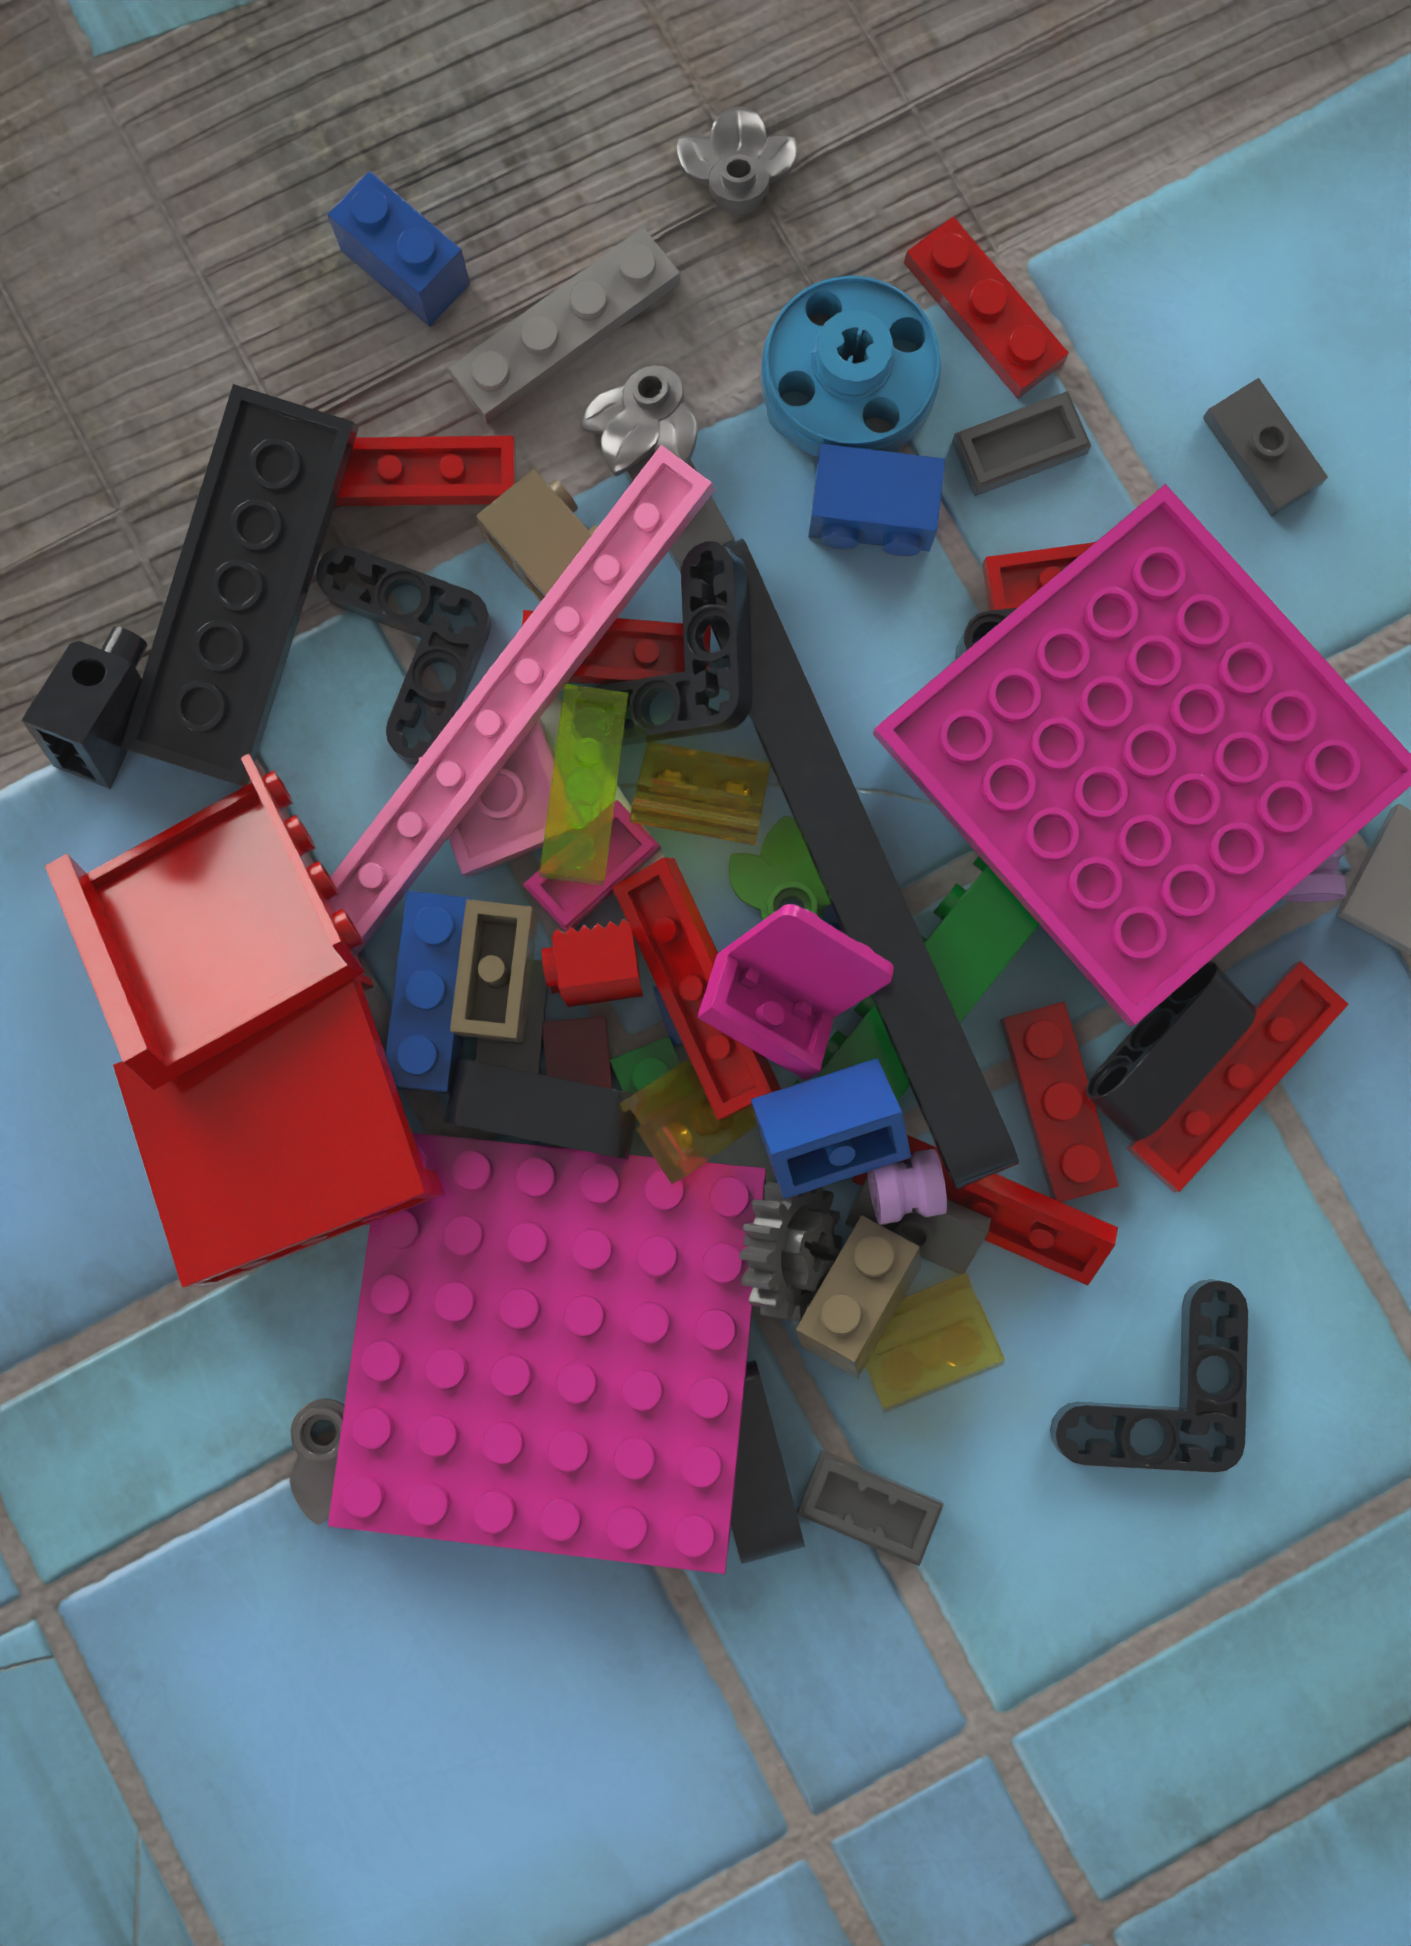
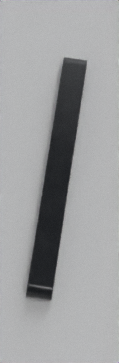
M743 538L727 544L725 547L738 554L743 560L747 573L752 704L749 717L843 933L855 941L867 945L876 954L888 960L894 966L891 982L871 994V997L948 1175L957 1190L1018 1165L1019 1159L1007 1128L749 548ZM714 561L713 571L704 574L703 581L713 586L714 576L724 573V566ZM716 597V605H727L726 602ZM717 620L710 625L720 650L729 640L730 629L726 620Z

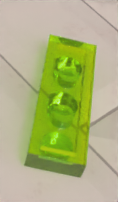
M564 684L539 877L601 886L605 882L628 693Z

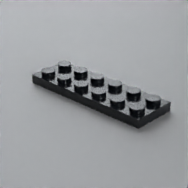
M233 384L121 748L243 787L248 785L250 777L241 758L250 754L253 760H256L359 429L354 421Z

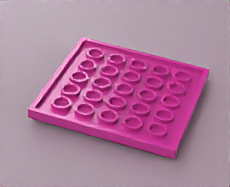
M1166 484L883 720L873 731L874 737L1129 1027L1141 1021L1411 786L1410 752Z
M412 1133L424 1169L437 1171L445 1195L373 1222L369 1226L328 1526L725 1574L753 1306L749 1303L753 1287L743 1286L741 1282L744 1273L749 1269L748 1261L739 1259L740 1251L746 1248L743 1245L745 1236L743 1232L744 1224L754 1223L756 1218L751 1204L754 1199L764 1200L766 1168L629 1155V1159L626 1160L577 1149Z

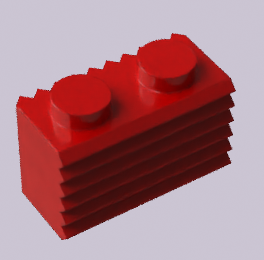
M624 919L618 926L610 921L605 928L596 923L592 930L583 925L578 932L570 926L565 934L556 929L552 935L553 947L541 948L546 986L551 988L552 994L560 993L568 1007L643 996L635 938L631 924Z

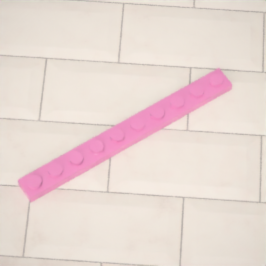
M660 445L332 874L331 879L339 895L332 898L330 902L335 912L344 908L363 941L362 944L353 948L357 956L715 491L711 481L663 445Z

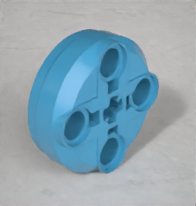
M863 276L834 277L815 283L802 290L784 306L770 328L765 341L761 363V388L769 422L777 432L783 434L797 447L816 457L819 455L820 444L898 453L899 449L919 432L934 405L941 375L938 340L930 320L920 306L906 293L889 283ZM818 313L827 314L832 317L826 321L824 326H818L809 319L810 316ZM898 339L909 340L918 347V350L910 353L901 352L893 346V341ZM796 391L806 395L810 401L806 405L791 406L785 403L781 396L785 393ZM873 417L883 418L892 425L893 429L885 433L874 432L864 424V421Z

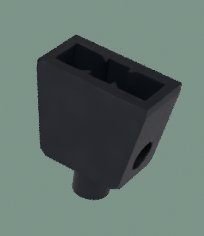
M114 626L101 649L81 641L70 643L22 718V722L54 767L111 789L128 752L127 749L121 748L142 680L136 667L148 644L139 635L128 629Z

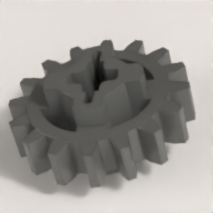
M767 1182L764 1185L765 1200L754 1199L751 1204L756 1216L754 1223L744 1224L743 1232L745 1233L743 1245L746 1248L740 1251L739 1259L748 1261L749 1269L744 1273L741 1282L743 1286L753 1287L749 1303L752 1306L761 1307V1315L801 1321L840 1253V1250L836 1247L842 1243V1236L834 1234V1226L841 1217L840 1211L829 1210L834 1194L832 1191L823 1190V1187L783 1199L778 1183Z

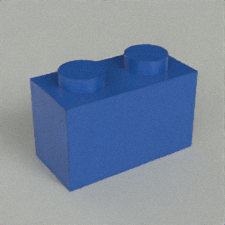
M370 170L327 214L340 250L429 327L470 285L462 249Z
M820 444L808 537L819 538L824 545L838 549L854 548L858 543L883 546L885 552L897 556L917 555L920 551L930 552L938 528L945 458Z
M878 1058L751 1099L762 1142L783 1199L911 1158L903 1114Z

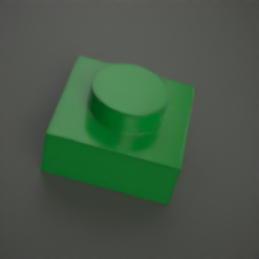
M669 1036L610 1059L622 1091L641 1096L637 1119L693 1096Z

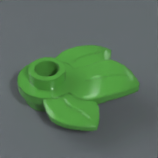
M783 816L767 833L761 847L760 856L751 853H735L730 855V885L739 900L760 910L762 921L777 911L782 902L789 899L798 901L803 909L812 911L820 919L823 916V908L831 905L796 822L789 816Z

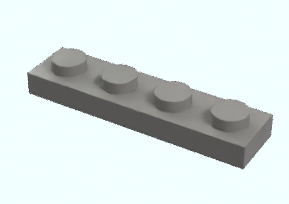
M642 227L448 367L450 377L486 424H488L680 284V272L645 228Z

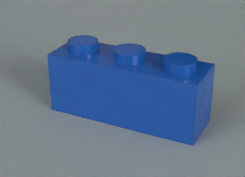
M414 891L406 892L385 1054L397 1089L450 1095L457 1058L461 1059L464 1041V1037H459L450 1031L466 899L473 900L472 898Z

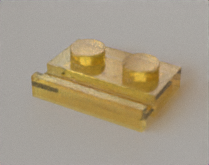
M647 742L636 793L632 802L630 822L756 845L771 765L767 762L658 742Z
M690 1058L620 1103L624 1112L631 1109L641 1126L636 1128L637 1132L671 1184L689 1175L758 1125L753 1106L729 1118L717 1120Z
M964 1273L903 1298L868 1360L865 1369L881 1408L886 1413L1002 1366L1005 1363V1358L979 1299L977 1300L972 1289L970 1279L967 1273Z

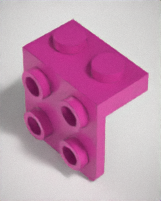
M787 904L717 953L697 1018L806 1080L821 1070L834 1017L889 984L892 980L894 966L891 962L876 954L867 945L855 941L821 920L812 911L797 905Z

